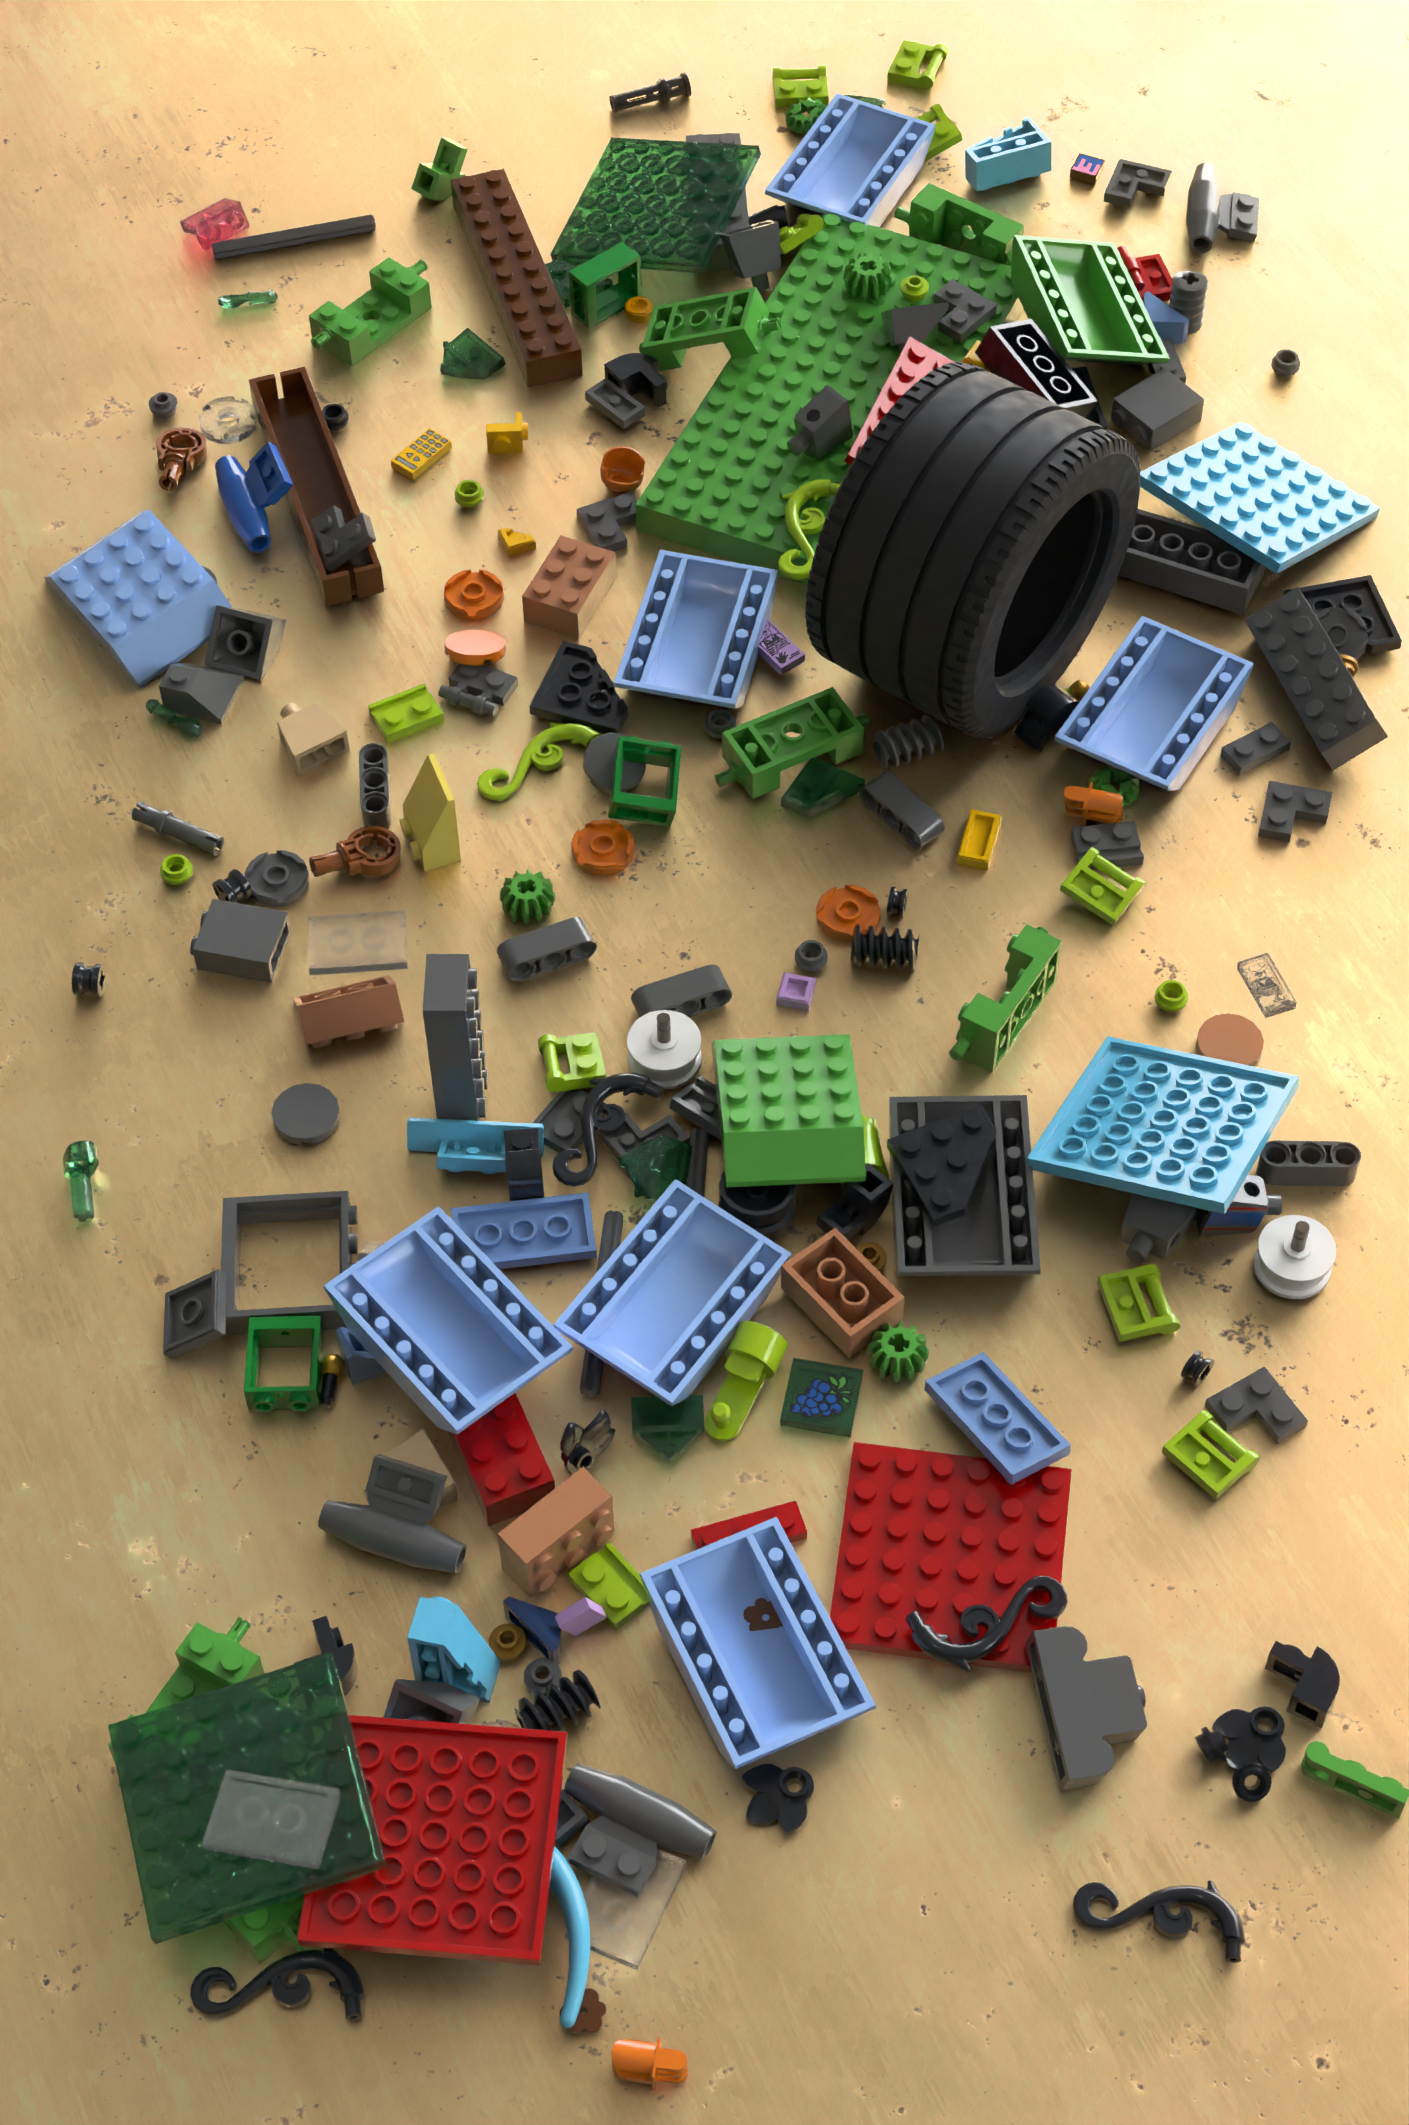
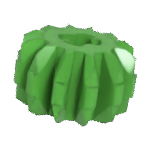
M871 253L868 256L859 254L857 259H849L848 265L845 266L843 279L845 280L846 291L853 293L854 298L861 296L864 298V301L867 297L877 300L878 295H886L892 283V274L889 262L883 261L882 256L872 257Z
M528 868L525 874L521 875L515 871L513 878H505L504 887L500 891V901H502L504 913L510 914L513 922L522 918L527 925L530 919L534 918L540 922L542 915H550L551 906L555 902V892H553V885L550 879H544L541 871L533 875Z
M900 1320L896 1328L891 1327L886 1322L883 1326V1332L875 1330L872 1335V1342L868 1345V1355L871 1357L870 1365L872 1369H880L879 1375L881 1379L892 1375L894 1382L897 1383L900 1376H904L911 1381L914 1377V1372L922 1373L929 1356V1349L926 1347L925 1334H917L915 1325L905 1329Z

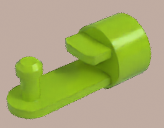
M742 1321L739 1324L725 1352L728 1360L724 1368L728 1374L705 1418V1429L711 1439L717 1442H728L734 1439L739 1434L765 1380L774 1376L788 1348V1343L772 1328L753 1321Z

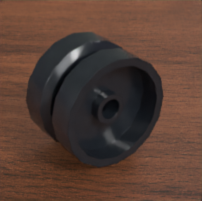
M723 1172L719 1182L718 1207L775 1242L783 1238L792 1227L796 1185L726 1187L725 1173Z

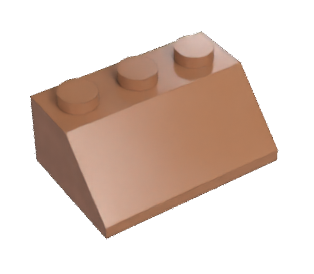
M389 975L293 997L304 1042L306 1045L312 1044L313 1048L330 1045L333 1043V1038L345 1036L346 1040L358 1039L365 1036L364 1031L376 1028L378 1032L395 1030L398 1028L397 1023L404 1022L396 983Z

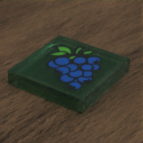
M793 1358L780 1417V1425L851 1438L864 1370Z

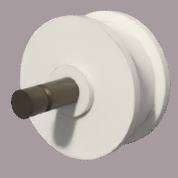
M658 1010L643 1015L631 1026L627 1036L628 1065L631 1073L650 1077L651 1082L664 1087V1090L681 1087L697 1075L702 1062L701 1034L698 1026L688 1016L672 1010Z
M1286 1215L1272 1220L1264 1227L1259 1236L1258 1248L1254 1257V1270L1257 1278L1266 1289L1283 1298L1305 1299L1316 1295L1325 1288L1331 1276L1332 1266L1336 1258L1334 1238L1321 1223L1306 1216Z

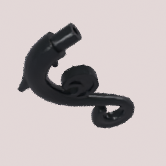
M623 1072L605 1078L591 1079L590 1083L596 1086L587 1096L581 1114V1128L588 1164L583 1171H572L569 1169L568 1163L573 1159H581V1151L578 1149H568L558 1153L552 1165L553 1173L557 1180L564 1185L573 1187L589 1182L594 1176L597 1167L598 1156L595 1132L603 1135H614L621 1131L625 1125V1112L622 1107L616 1104L604 1105L603 1113L607 1117L602 1118L598 1116L599 1106L606 1098L615 1093L623 1092L624 1096L636 1093L640 1096L647 1094L660 1099L664 1087L651 1082L650 1077L637 1073Z
M1036 1576L1021 1586L1000 1619L992 1608L986 1605L967 1607L962 1612L960 1619V1628L963 1633L968 1637L977 1638L979 1634L977 1627L982 1626L987 1630L984 1637L971 1643L955 1644L946 1641L945 1639L948 1638V1635L936 1633L931 1625L925 1624L918 1611L910 1613L905 1620L913 1632L912 1639L924 1653L933 1659L956 1665L968 1672L971 1668L967 1662H973L987 1656L1008 1636L1029 1593L1035 1590H1043L1049 1595L1050 1602L1048 1604L1040 1606L1030 1602L1028 1611L1040 1619L1052 1620L1058 1618L1064 1612L1068 1603L1067 1592L1064 1586L1056 1579L1048 1576Z
M1212 1880L1208 1881V1888L1195 1885H1177L1154 1891L1108 1919L1094 1916L1091 1913L1090 1906L1096 1900H1104L1109 1903L1112 1910H1116L1119 1906V1900L1110 1887L1099 1882L1087 1883L1079 1888L1074 1896L1073 1910L1075 1917L1082 1926L1089 1930H1111L1153 1911L1155 1927L1161 1934L1170 1938L1186 1936L1192 1929L1193 1916L1186 1906H1181L1180 1912L1177 1915L1172 1914L1169 1908L1181 1903L1196 1905L1210 1912L1216 1919L1211 1920L1210 1923L1221 1932V1941L1225 1943V1960L1230 1963L1241 1961V1944L1245 1942L1242 1920L1238 1911L1219 1892Z
M324 1948V1951L315 1949L305 1950L282 1957L267 1966L229 2000L220 2003L209 2000L210 1988L215 1984H224L229 1987L230 1991H234L237 1983L233 1975L221 1967H209L202 1970L194 1978L191 1984L190 1997L194 2007L201 2014L216 2017L240 2007L271 1984L273 1997L280 2005L288 2008L299 2007L306 2003L310 1997L311 1983L301 1972L297 1974L295 1983L289 1984L287 1978L297 1971L313 1969L325 1972L335 1980L330 1981L329 1986L340 1992V2000L345 2004V2018L347 2020H357L361 2018L360 2000L364 1998L361 1978L355 1967L333 1948Z

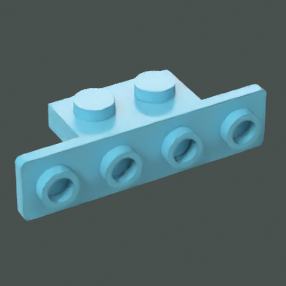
M409 1118L407 1121V1148L410 1151L438 1152L437 1169H447L450 1172L467 1170L495 1174L506 1172L504 1131L538 1128L540 1154L542 1157L544 1153L543 1124Z

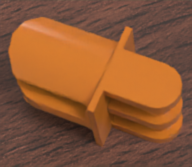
M1090 782L1089 788L1068 786L1065 788V811L1070 816L1083 818V825L1086 826L1087 820L1108 824L1118 823L1123 820V797L1121 794L1093 789V782Z
M658 2037L655 2043L633 2039H619L614 2043L611 2050L613 2073L617 2078L650 2084L653 2091L656 2090L657 2081L680 2084L688 2076L685 2053L680 2050L662 2048L661 2037Z

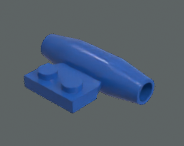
M267 442L249 461L250 466L247 472L234 456H223L215 463L219 494L231 523L249 550L255 553L263 552L271 545L267 514L264 508L275 505L293 486L277 446L270 442Z

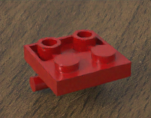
M1119 246L1117 250L1142 302L1144 293L1147 291L1161 301L1170 300L1172 277L1160 254L1134 258L1130 256L1125 246Z

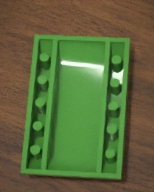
M1014 235L1012 242L1011 282L1027 318L1034 321L1064 360L1129 365H1153L1169 362L1170 358L1115 243Z
M850 1034L725 1039L712 1042L726 1187L866 1181L864 1127Z

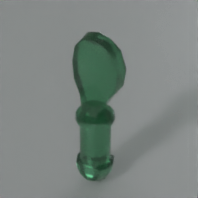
M273 290L266 292L248 291L247 294L220 296L218 304L224 308H237L245 302H248L249 305L257 303L272 304L277 301L278 295Z
M150 699L146 702L147 711L165 720L168 725H175L178 730L191 737H199L203 728L197 719L190 716L179 717L177 711L170 710L156 699Z

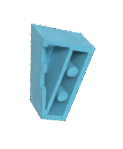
M1029 116L1022 119V125L1014 129L1010 126L1003 129V135L995 139L990 136L965 149V179L976 191H986L991 189V187L1002 184H1012L1017 180L1037 177L1042 173L1052 170V142Z
M439 1596L432 1597L431 1599L419 1597L407 1636L415 1680L448 1683L479 1697V1701L490 1703L501 1661L457 1604Z

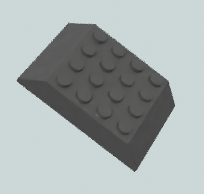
M1027 1095L889 1097V1139L980 1104L996 1129L995 1141L989 1150L984 1168L976 1187H974L965 1215L932 1227L890 1154L891 1181L894 1183L892 1188L894 1251L898 1276L1040 1274L1033 1168L1027 1165V1157L1031 1152Z

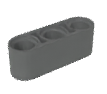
M370 743L363 746L359 751L360 804L364 827L379 826L389 829L392 823L387 750L381 744Z
M883 772L859 789V796L865 807L914 849L922 848L945 830L941 817L889 772Z
M573 917L510 938L499 945L497 954L509 979L519 982L585 960L595 953L597 945L584 919Z
M711 964L641 986L633 992L631 1000L639 1018L647 1013L658 1010H672L692 1017L724 1006L732 998V992L719 966Z
M1274 1140L1267 1142L1261 1151L1256 1173L1257 1176L1264 1180V1183L1269 1185L1348 1186L1356 1179L1361 1152L1356 1145L1350 1142Z

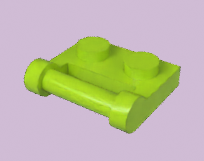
M903 40L888 70L887 81L923 89L932 88L936 80L935 74L941 62L946 59L949 53L948 48L944 44L929 46L915 41ZM929 59L930 62L926 71L919 74L925 60Z
M826 64L817 65V68L781 69V66L772 67L775 107H789L791 104H797L798 99L806 101L808 97L813 101L820 99L822 104H829Z
M939 103L931 106L930 111L916 118L929 123L935 120L937 122L924 162L963 141L962 133L944 113Z
M801 214L798 216L794 226L790 228L784 226L779 229L780 253L786 254L820 232L824 227L823 218L819 215Z
M1091 847L1061 884L1060 891L1114 926L1132 901L1143 890L1146 881L1140 877L1135 879L1100 856L1101 852ZM1092 866L1127 888V890L1123 891L1090 868Z
M597 1032L559 1038L552 1034H545L538 1039V1048L544 1056L547 1072L545 1084L549 1091L562 1092L595 1087L596 1085L590 1083L591 1079L606 1077ZM566 1053L570 1073L563 1074L560 1071L558 1054Z
M1155 1264L1098 1276L1097 1285L1119 1342L1157 1333L1171 1334L1181 1327L1177 1315L1171 1312L1159 1281L1161 1274ZM1138 1283L1146 1285L1158 1317L1151 1318Z
M1203 1410L1163 1445L1162 1453L1216 1500L1245 1473L1250 1472L1258 1464L1260 1456L1252 1449L1249 1451L1213 1421V1415L1207 1410ZM1205 1432L1237 1461L1233 1463L1199 1433Z

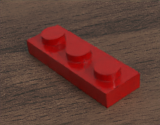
M795 1500L691 1529V1539L695 1550L774 1517L778 1518L790 1543L807 1539V1529Z

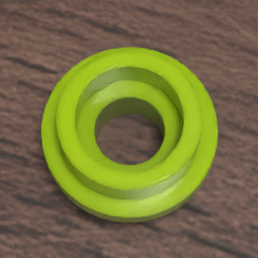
M913 275L902 280L900 291L907 301L919 302L928 293L929 284L924 278Z
M464 480L458 484L454 496L459 505L474 507L483 501L484 491L477 481Z
M173 854L164 859L160 867V874L166 883L179 885L191 878L193 868L191 862L183 855Z
M1167 980L1156 989L1155 1002L1165 1011H1179L1188 1002V992L1181 982Z

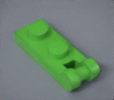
M1319 1741L1311 1742L1305 1750V1755L1301 1762V1771L1305 1776L1393 1817L1400 1818L1409 1797V1789L1404 1788L1399 1781L1391 1777H1380L1373 1774L1356 1761H1345L1329 1754L1328 1747Z

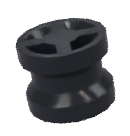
M237 869L230 871L228 877L224 880L218 879L212 884L219 900L238 903L239 900L248 899L253 895L249 882Z
M76 962L72 972L71 984L73 994L82 995L88 992L95 997H101L106 985L105 965L95 964L94 966H87L84 962Z

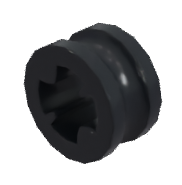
M891 887L887 904V915L891 916L892 913H897L899 917H904L908 889L904 888L902 891H897L896 887Z
M1197 1350L1183 1367L1181 1377L1184 1379L1191 1378L1192 1384L1199 1386L1210 1373L1214 1360L1212 1358L1205 1359L1203 1352Z

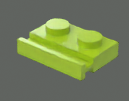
M425 684L368 705L369 714L374 718L375 724L387 743L444 722L443 712L431 693L427 691Z
M610 1542L605 1544V1548L597 1553L596 1551L568 1572V1580L583 1597L603 1607L607 1616L605 1621L615 1631L644 1610V1606L649 1603L640 1574Z

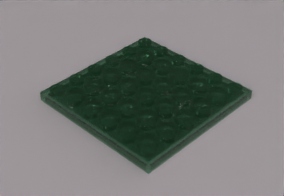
M611 137L550 253L553 262L583 264L623 242L639 254L641 269L703 273L720 239V233H723L761 156L759 145Z
M332 1652L108 1725L150 1936L155 1944L387 1867L336 1660Z

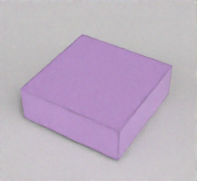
M784 972L776 1005L809 1011L816 987V978Z
M583 1597L555 1616L559 1628L576 1637L607 1618L603 1607L586 1597Z

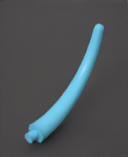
M554 1847L550 1886L555 1892L563 1911L569 1942L568 1982L559 2021L562 2027L571 2028L576 2022L588 1977L590 1926L586 1902L576 1875L562 1853Z

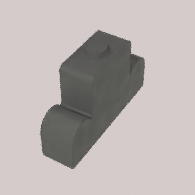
M1063 1626L1033 1631L1025 1644L1060 1791L1098 1784L1112 1769L1115 1762V1753L1109 1744L1134 1741L1147 1727L1143 1709L1146 1704L1143 1687L1137 1685L1132 1661L1128 1656L1084 1661L1083 1658L1087 1652V1640L1074 1627Z

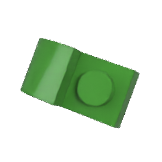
M441 137L433 163H419L411 189L430 200H445L452 195L451 180L466 176V174L461 172L468 148L448 137Z

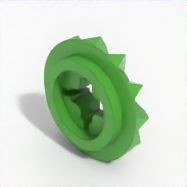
M810 97L806 101L798 99V103L791 104L789 111L785 112L788 128L796 133H808L825 110L826 104H822L820 99L813 101ZM807 112L808 114H810V118L808 119L807 116H805L802 113Z
M1107 765L1104 770L1096 769L1094 776L1090 777L1089 785L1090 782H1093V789L1121 794L1123 797V807L1133 803L1139 795V779L1118 768L1112 769ZM1110 781H1115L1116 785H1120L1119 792L1114 789L1113 785H1109Z

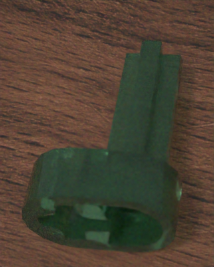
M92 1141L74 1142L66 1148L63 1155L64 1175L70 1179L73 1216L78 1218L79 1222H85L86 1219L94 1218L91 1176L99 1165L98 1146Z

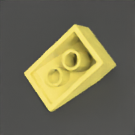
M428 754L402 805L404 818L399 820L404 837L411 838L412 842L409 843L412 857L414 861L420 860L424 872L461 861L455 801L435 754Z

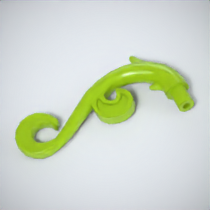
M827 479L814 480L801 485L788 494L782 495V499L788 500L785 508V522L788 531L808 559L804 566H796L791 561L800 557V551L792 549L785 552L778 561L779 571L783 576L792 580H802L809 577L814 551L804 534L811 535L820 532L825 522V516L818 508L810 507L802 511V519L806 520H801L798 517V512L801 506L811 499L816 501L820 497L830 498V495H836L841 485L840 483H831V480Z
M550 722L551 728L538 734L524 749L510 785L503 788L493 787L492 783L496 780H509L508 771L493 768L484 771L479 776L477 781L478 791L488 800H505L520 786L531 763L543 771L554 770L561 766L563 763V750L552 743L570 740L572 744L580 743L588 748L590 742L600 734L582 724ZM547 746L548 753H541L542 750Z

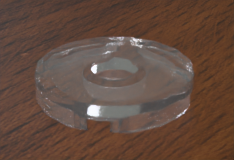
M232 396L220 397L210 401L202 408L203 412L201 415L199 414L198 418L202 434L208 440L218 444L241 442L250 437L257 425V415L254 406L242 398L241 401L234 400ZM225 418H233L231 421H222Z

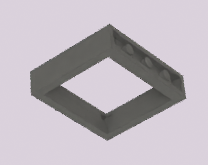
M348 1191L223 1198L221 1271L227 1274L225 1336L248 1334L249 1317L321 1316L323 1330L338 1329L339 1327L347 1328L334 1305L239 1310L241 1225L339 1219L340 1274L355 1263H352V1254H358L357 1233H352V1225L358 1224L357 1205L351 1206Z

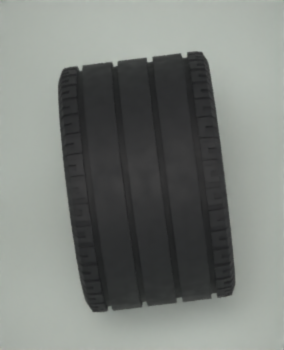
M958 361L946 363L942 367L930 371L907 390L877 424L850 465L827 513L815 549L806 592L805 618L807 633L812 646L825 659L970 736L991 738L994 735L1003 733L1026 715L1030 709L1026 704L1039 690L1047 685L1056 684L1090 634L1110 595L1123 564L1137 514L1141 470L1139 468V457L1134 446L1119 434L1107 430L979 366Z

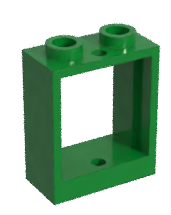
M621 242L570 270L571 315L587 329H591L624 310L625 303L630 298L641 296V258L639 254ZM618 272V283L596 295V284Z
M619 736L613 758L608 818L671 827L677 805L681 746L673 745L667 741L653 742L641 740L635 736ZM623 760L668 767L665 799L620 792Z
M321 1316L249 1317L244 1395L248 1410L269 1412L273 1409L306 1411L312 1408H320L322 1380L320 1363L323 1359L324 1346ZM312 1346L309 1386L259 1387L261 1347Z

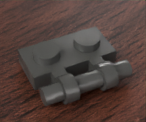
M458 664L448 678L450 687L442 685L438 695L448 699V703L459 706L461 704L472 708V711L479 715L486 713L496 716L499 709L497 704L501 706L506 704L518 686V678L486 665L471 666Z

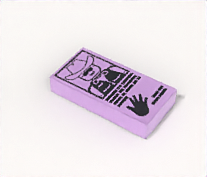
M767 618L759 643L758 654L782 675L805 662V654ZM747 630V631H748V643H749V640H750V637H751V634H752V631H753V630Z

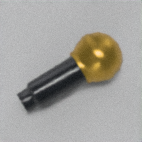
M337 1354L324 1356L320 1363L323 1376L320 1392L321 1407H331V1403L334 1401L337 1379L345 1370L344 1360Z

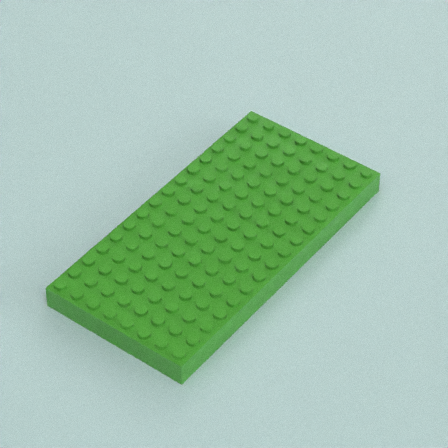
M822 214L821 217L824 220L823 229L804 242L765 303L770 311L768 320L780 318L782 322L781 330L764 334L758 354L736 358L730 357L636 503V530L740 564L778 570V576L789 579L779 571L778 561L780 556L789 550L797 549L800 551V557L791 561L793 565L804 566L808 559L788 531L785 522V508L788 500L782 499V495L788 494L801 485L814 480L827 479L831 480V483H842L850 467L844 460L901 353L898 345L890 346L881 313L897 308L936 304L934 303V293L952 279L996 303L997 313L961 343L938 330V323L927 338L921 342L954 362H961L977 340L982 341L990 326L1017 322L1023 312V306L1011 282V266L869 224L866 226L859 221L850 223L841 220L836 214ZM871 253L872 257L882 256L883 261L889 262L892 283L886 295H878L877 300L867 297L864 301L863 297L854 298L853 293L846 291L843 274L850 258L857 259L859 254L868 256ZM916 275L927 280L929 291L925 298L919 302L907 301L900 291V284L903 279ZM947 310L945 314L942 316V318L945 317L950 311ZM828 384L848 400L853 437L822 458H815L806 450L799 456H795L787 447V442L797 435L794 423L795 415ZM830 495V498L820 497L816 501L811 499L805 502L798 512L799 519L806 520L802 519V511L810 507L821 510L826 519L835 495ZM821 531L811 535L804 534L814 553ZM809 577L792 581L808 585Z

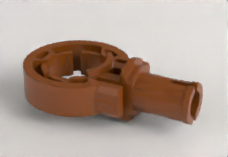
M174 428L165 431L157 438L158 466L163 471L159 478L160 487L168 491V487L172 483L170 491H174L178 486L179 479L185 476V469L187 468V473H191L193 467L198 466L206 459V439L201 432L191 428ZM178 445L188 446L186 448H173Z
M365 826L353 831L347 840L337 842L336 851L310 857L309 864L314 877L340 870L349 876L358 873L371 877L383 876L392 872L398 866L401 844L398 837L392 831L379 826ZM373 840H376L377 845L383 847L387 854L386 856L382 855L381 857L374 858L367 856V853L361 849L363 846L373 845Z

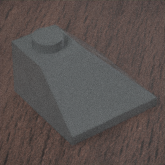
M948 302L897 308L882 312V321L890 346L898 345L899 351H902L909 337L919 342L924 341L948 310Z
M216 605L204 665L263 680L280 650L286 619L259 612Z
M191 663L170 664L159 685L164 711L222 724L244 681V675Z
M397 1679L394 1681L383 1718L472 1724L480 1698L448 1683Z

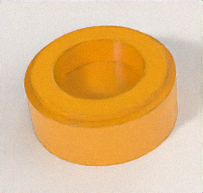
M636 296L630 298L625 303V316L629 321L644 323L650 320L653 311V303L650 299Z

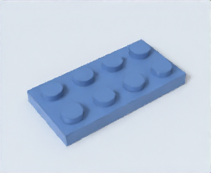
M588 1192L450 1208L451 1218L454 1223L498 1269L597 1258Z
M984 1352L925 1380L924 1390L1011 1485L1070 1454L1071 1444Z

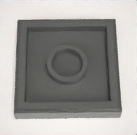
M217 1269L165 1293L163 1354L173 1359L225 1335L226 1273Z

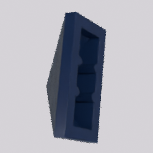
M508 1596L503 1601L505 1618L511 1624L519 1626L524 1631L526 1640L545 1659H550L559 1665L562 1629L559 1628L555 1619L558 1613Z

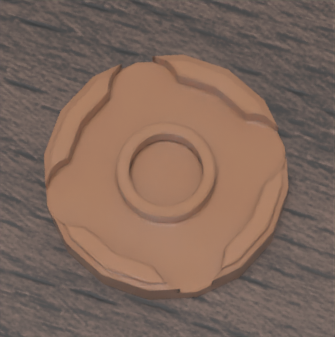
M1230 1013L1215 1015L1207 1019L1199 1028L1196 1041L1197 1053L1200 1056L1252 1066L1256 1062L1258 1063L1261 1059L1264 1045L1261 1030L1254 1022L1241 1015Z

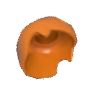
M625 446L613 447L605 452L600 467L601 480L612 491L618 493L633 492L643 481L645 460L634 449Z

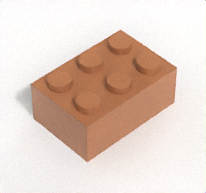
M560 535L522 596L524 622L579 639L617 578L615 552Z
M836 1228L781 1265V1289L848 1358H851L872 1342V1335L875 1330L883 1332V1326L886 1322L893 1327L900 1320H903L905 1297Z
M584 1467L580 1468L497 1534L502 1569L530 1598L538 1591L543 1592L549 1589L556 1581L558 1575L567 1568H575L582 1562L587 1552L596 1545L598 1547L604 1545L612 1537L615 1531L612 1495Z

